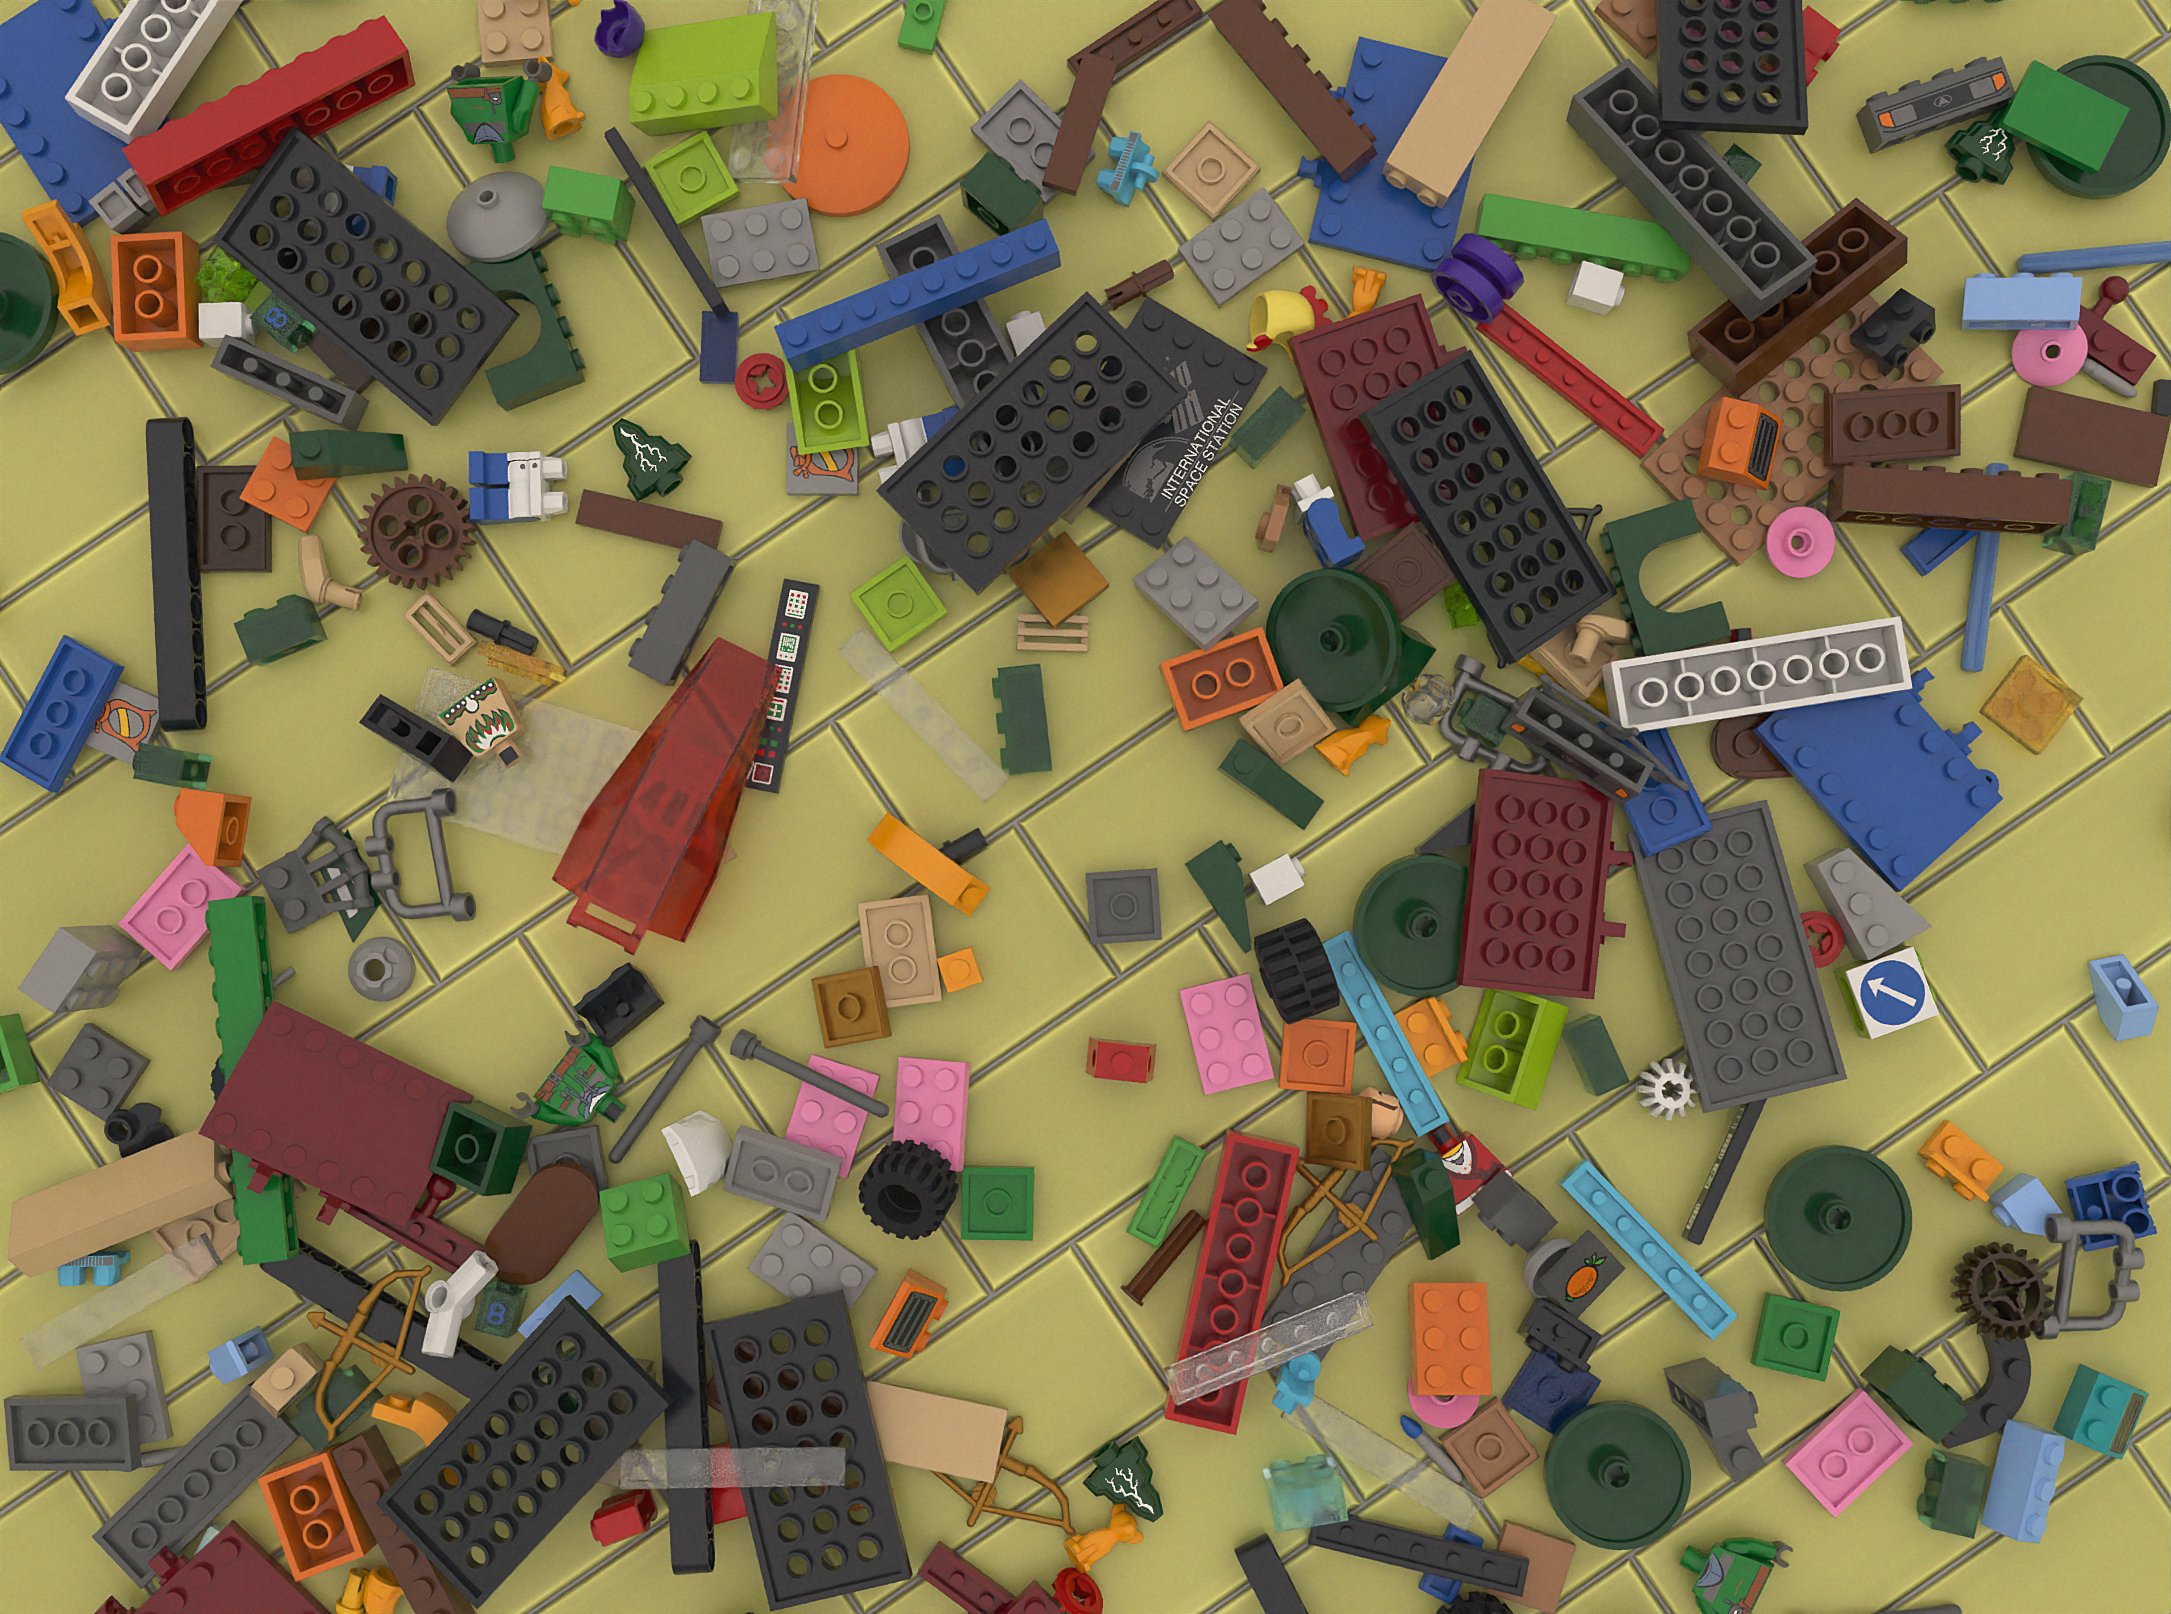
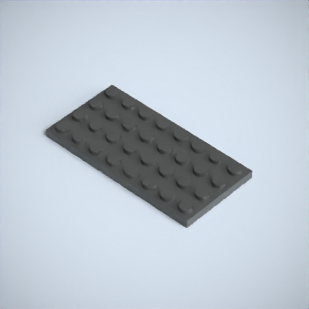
M1767 800L1708 813L1707 815L1712 823L1713 830L1645 858L1634 832L1625 834L1629 850L1634 853V868L1702 1112L1708 1113L1848 1079Z

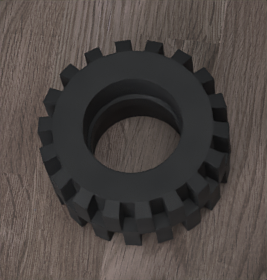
M898 1140L892 1142L890 1146L886 1145L877 1154L859 1184L858 1189L861 1192L858 1197L859 1202L864 1204L862 1208L864 1214L870 1215L872 1218L870 1222L875 1226H881L884 1233L888 1235L890 1232L896 1234V1238L904 1239L905 1236H908L910 1240H918L920 1235L923 1238L930 1236L933 1231L940 1227L956 1198L958 1184L955 1181L957 1175L955 1171L949 1169L952 1164L948 1159L940 1157L941 1152L937 1149H934V1151L930 1150L928 1144L923 1142L917 1145L914 1143V1140H905L904 1144H902Z

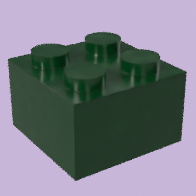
M987 152L959 183L963 206L999 237L1043 220V200L1040 197L1042 195L1040 189L1030 180L1026 179L1023 182L1014 174V167L1005 158L998 156L996 159L991 153Z
M479 1100L450 1101L429 1170L483 1197L511 1194L533 1125Z
M1889 1345L1860 1374L1911 1428L1937 1445L1969 1414L1959 1404L1962 1397L1947 1383L1942 1384L1934 1377L1937 1372L1927 1361L1920 1356L1917 1358L1906 1348L1901 1352Z

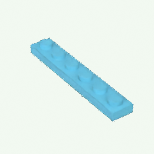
M1345 930L1323 942L1322 945L1334 972L1339 992L1395 1097L1398 1099L1416 1136L1420 1137L1450 1121L1373 975L1362 963L1350 932Z
M1583 1158L1559 1182L1568 1194L1709 1339L1713 1341L1738 1317L1728 1304L1588 1160Z

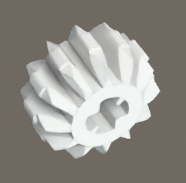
M1664 1058L1662 1066H1660L1657 1062L1652 1061L1649 1063L1652 1074L1644 1071L1639 1073L1642 1079L1647 1080L1646 1085L1640 1084L1636 1086V1091L1646 1093L1639 1100L1640 1105L1644 1107L1650 1106L1649 1114L1655 1117L1662 1112L1665 1120H1672L1674 1112L1680 1117L1686 1116V1110L1683 1105L1696 1106V1102L1689 1098L1690 1093L1697 1094L1696 1087L1689 1085L1694 1081L1692 1073H1685L1686 1064L1683 1062H1678L1674 1066L1672 1059ZM1666 1082L1674 1086L1673 1089H1669L1672 1091L1670 1096L1662 1094V1089L1666 1090L1663 1087Z

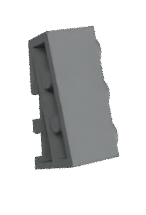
M1834 848L1803 865L1830 916L1841 926L1844 942L1854 959L1871 960L1932 927L1849 848Z

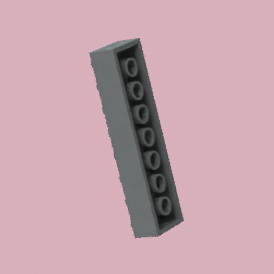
M1629 58L1572 97L1566 122L1750 322L1807 283L1818 260L1696 130L1659 129L1658 89Z
M940 214L876 245L880 260L891 280L960 253ZM984 298L914 325L958 411L966 406L1015 359ZM1028 386L1024 390L1023 396L1029 401H1037L1030 386ZM1005 409L999 413L997 421L1002 426H1011L1016 422L1018 415L1011 409ZM979 434L973 438L979 451H985L991 445V438L985 434ZM1028 435L1024 438L1022 447L1029 452H1035L1041 448L1043 440L1038 435ZM1005 459L997 464L996 472L1002 477H1008L1016 471L1017 465L1012 460ZM1062 460L1052 461L1047 468V472L1053 477H1062L1068 471V465ZM1036 485L1026 486L1021 492V498L1040 488Z

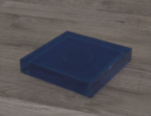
M1531 1350L1501 1398V1401L1554 1435L1559 1426L1569 1416L1586 1407L1602 1380L1589 1371L1588 1373L1575 1372L1574 1375H1571L1558 1368L1554 1364L1556 1359L1548 1353L1544 1352L1541 1355Z

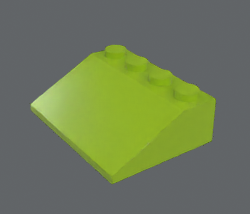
M770 11L646 30L629 86L630 124L649 136H658L778 119L776 13Z

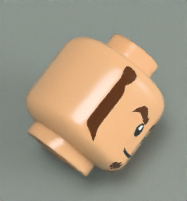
M1373 1087L1363 1089L1359 1095L1355 1094V1096L1372 1097L1371 1137L1385 1139L1389 1135H1394L1399 1130L1404 1113L1403 1109L1400 1108L1398 1099L1394 1095Z

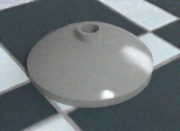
M513 171L491 173L474 180L458 194L448 211L446 228L451 242L462 255L478 262H500L522 254L540 239L548 226L550 217L542 209L545 190L531 176Z

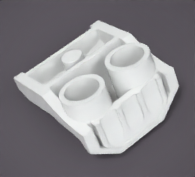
M699 1110L661 1130L685 1179L691 1197L726 1177L733 1146L720 1119Z

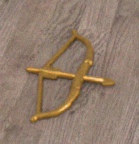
M1389 1137L1385 1139L1371 1138V1148L1379 1145L1396 1147L1397 1150L1390 1161L1392 1163L1401 1158L1405 1149L1412 1148L1415 1145V1140L1413 1138H1408L1406 1141ZM1298 1158L1295 1173L1298 1172L1315 1188L1302 1201L1301 1206L1296 1205L1282 1228L1276 1254L1283 1275L1280 1280L1281 1286L1287 1287L1290 1283L1291 1275L1358 1231H1361L1373 1242L1379 1239L1378 1234L1367 1224V1221L1393 1173L1390 1163L1365 1212H1363L1354 1202L1345 1204L1331 1191L1344 1177L1348 1169L1333 1167L1323 1180L1320 1181L1304 1166L1305 1160ZM1326 1198L1339 1210L1338 1219L1348 1230L1288 1268L1284 1254L1288 1237L1301 1220Z
M430 1265L424 1266L421 1270H394L379 1279L372 1289L358 1302V1310L354 1313L346 1329L324 1318L325 1312L307 1313V1318L314 1329L321 1326L341 1337L330 1358L325 1359L315 1388L314 1410L328 1431L326 1436L328 1442L335 1440L336 1429L394 1368L409 1375L415 1373V1367L400 1358L422 1280L432 1271ZM400 1278H415L396 1348L385 1342L375 1346L359 1337V1333L368 1320L369 1312L385 1287ZM354 1344L370 1353L371 1362L384 1370L331 1422L324 1409V1394L339 1364L345 1360Z
M1021 1416L1015 1417L1006 1425L1009 1431L1000 1449L994 1483L1001 1468L1017 1476H1024L1044 1486L1059 1501L1062 1520L991 1506L997 1495V1491L993 1486L994 1483H977L970 1496L944 1473L930 1470L973 1507L967 1520L968 1527L975 1525L981 1511L1058 1526L1062 1527L1065 1533L1070 1536L1075 1534V1529L1070 1525L1068 1498L1060 1486L1042 1473L1036 1466L1032 1464L1027 1466L1025 1463L1008 1456L1017 1434H1023V1419Z

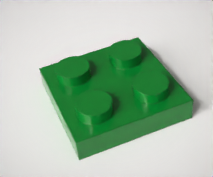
M964 1166L962 1170L961 1240L1033 1241L1034 1167Z
M1766 1292L1751 1363L1755 1366L1825 1382L1841 1311Z

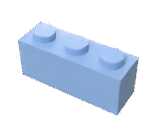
M2066 272L2054 273L2050 277H2035L2032 273H2016L2011 278H1996V275L1992 273L1975 274L1973 278H1966L1961 330H2076L2080 313L2082 277H2073V274Z
M2007 1419L1981 1525L2016 1541L2040 1544L2041 1537L2046 1530V1517L2050 1501L2055 1494V1481L2059 1465L2064 1458L2065 1436L2029 1422Z

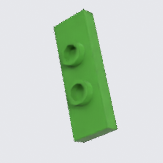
M908 0L898 40L899 47L933 55L947 0Z
M1174 1135L1126 1229L1127 1233L1159 1248L1207 1154L1206 1150Z

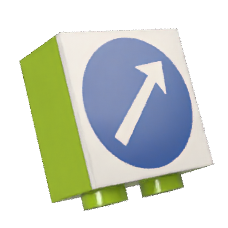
M1899 945L1871 960H1858L1833 970L1858 1037L1874 1039L1939 1015L1936 1007L1937 998L1935 992L1926 981L1923 973L1924 964L1922 958L1913 946Z

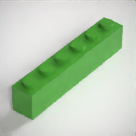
M1485 193L1479 203L1474 234L1484 237L1501 250L1516 252L1515 255L1519 258L1535 259L1537 256L1550 258V261L1557 265H1570L1572 262L1581 264L1584 260L1609 269L1619 270L1626 277H1640L1641 274L1653 276L1657 282L1661 283L1680 281L1689 271L1691 257L1660 223Z

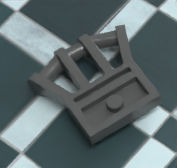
M327 816L321 818L314 825L312 832L296 850L286 853L285 856L256 871L288 934H295L333 912L375 907L374 898H370L367 873L370 869L366 862H361L356 852L359 849L354 840L350 841L333 826L334 822ZM324 837L336 847L330 853L311 863L307 860V857ZM343 859L348 870L320 885L315 873ZM353 881L354 900L329 902L326 895Z

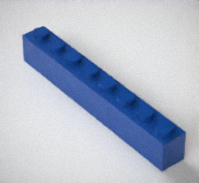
M1045 218L776 325L774 328L786 359L795 373L1061 267L1060 252Z

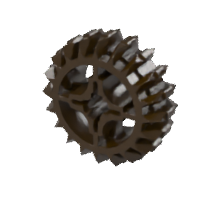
M1992 1242L1987 1245V1248L1983 1245L1975 1247L1973 1250L1974 1254L1971 1252L1965 1253L1962 1256L1964 1263L1956 1264L1954 1270L1960 1276H1955L1950 1281L1951 1284L1959 1287V1290L1952 1292L1950 1297L1960 1299L1962 1305L1956 1307L1955 1311L1958 1313L1966 1311L1969 1315L1965 1319L1964 1324L1970 1326L1978 1323L1977 1334L1985 1335L1989 1332L1990 1338L1993 1341L2001 1340L2004 1337L2005 1341L2013 1342L2016 1341L2017 1336L2021 1339L2029 1338L2031 1335L2030 1330L2033 1332L2040 1331L2042 1329L2040 1321L2048 1320L2051 1316L2044 1308L2051 1307L2054 1304V1301L2046 1297L2045 1293L2053 1291L2054 1287L2049 1284L2044 1285L2042 1279L2046 1278L2049 1272H2038L2036 1270L2039 1259L2033 1258L2027 1261V1250L2020 1249L2014 1252L2013 1244L2010 1243L2000 1247L1997 1242ZM1997 1264L2007 1267L2019 1278L2015 1279L2008 1276L2004 1269L1999 1268ZM1980 1272H1982L1983 1275L1980 1277L1983 1282V1290L1978 1294L1977 1281ZM2013 1287V1289L2005 1292V1296L2001 1297L1999 1295L1991 1298L1992 1294L1998 1292V1288ZM2023 1290H2025L2026 1293L2025 1308L2021 1302V1294ZM1984 1305L1993 1306L2007 1320L1996 1317Z

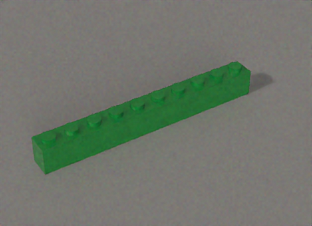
M244 896L208 901V910L205 912L206 927L211 931L212 939L208 956L210 964L214 967L216 980L212 984V995L214 1001L218 1003L219 1011L215 1027L217 1036L222 1042L223 1052L219 1057V1067L221 1073L225 1075V1083H227L272 1001H275L265 899L262 896ZM232 1149L233 1162L230 1165V1178L232 1183L236 1185L237 1195L233 1204V1212L236 1220H239L240 1235L237 1238V1251L239 1256L243 1257V1266L289 1260L299 1256L292 1176L283 1173L280 1178L272 1174L261 1195L247 1189V1186L256 1170L248 1167L252 1158Z

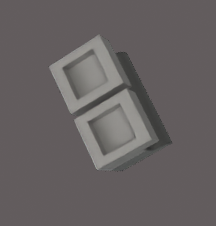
M130 168L117 178L128 193L118 183L113 181L89 200V203L107 225L121 235L141 232L160 215Z

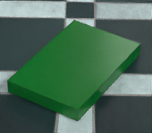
M2034 60L2029 64L1998 127L2094 175L2099 171L2130 108Z

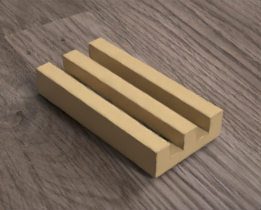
M426 591L402 614L405 620L452 667L459 663L458 660L461 657H465L469 653L468 650L471 647H475L479 643L429 591ZM427 602L465 640L462 645L424 606ZM417 612L455 649L452 654L414 616Z
M1018 614L1017 650L1088 652L1089 616L1072 615L1062 623L1081 624V630L1025 628V623H1047V621L1041 614ZM1025 636L1081 638V644L1025 642Z

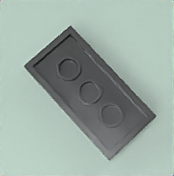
M136 1394L13 1395L4 1399L10 1471H132L142 1466Z

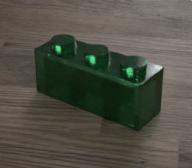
M1040 663L997 668L998 677L992 678L994 699L1001 698L1002 712L996 713L998 734H1005L1006 748H1000L1002 769H1009L1011 777L1053 772Z

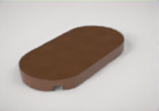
M1772 712L1719 720L1711 734L1710 750L1714 762L1721 771L1730 777L1740 780L1793 777L1752 731Z
M561 1162V1164L552 1165L551 1163L545 1165L533 1174L493 1226L485 1241L484 1253L495 1261L499 1269L496 1273L498 1278L515 1285H528L542 1280L552 1271L596 1213L599 1204L598 1185L593 1175L587 1169L576 1163Z

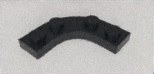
M1995 1314L1996 1317L2007 1320L2004 1315ZM1989 1332L1981 1335L1988 1355V1376L1985 1384L1977 1394L1959 1402L1969 1414L1941 1441L1944 1447L1950 1449L1991 1435L2004 1427L2007 1419H2012L2016 1415L2026 1398L2031 1379V1361L2025 1339L2017 1336L2016 1341L2013 1342L2005 1341L2004 1337L2001 1340L1993 1341L1990 1338Z

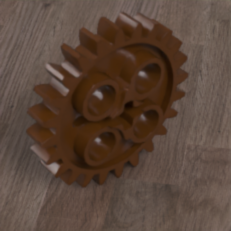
M409 474L407 484L401 478L395 477V488H391L385 483L381 484L384 495L381 497L372 493L371 497L376 502L374 507L363 505V509L370 514L369 518L358 520L360 524L367 527V531L361 532L357 536L368 541V544L364 545L360 550L365 554H373L368 559L367 564L372 567L379 566L376 573L378 576L384 578L390 574V583L397 586L402 580L403 587L410 590L414 582H416L419 589L426 590L428 580L432 585L440 587L439 576L452 581L453 575L450 570L453 567L461 571L464 570V567L459 562L460 558H472L471 554L465 550V547L476 545V541L469 538L468 533L476 531L477 527L466 522L470 519V510H462L468 501L463 497L455 499L458 493L457 489L450 486L445 490L446 482L438 478L433 484L432 477L427 474L423 475L420 482L417 476ZM422 500H427V511L417 516V504ZM443 513V518L436 520L439 514ZM393 520H398V531L394 535L388 536V524ZM416 526L421 527L419 529V533L421 535L419 538L414 537L416 535V531L414 529ZM447 528L449 532L448 539L443 544L437 545V533L441 529ZM395 544H399L396 547V550L392 551V546ZM417 548L419 551L418 560L414 564L408 565V553L412 549Z

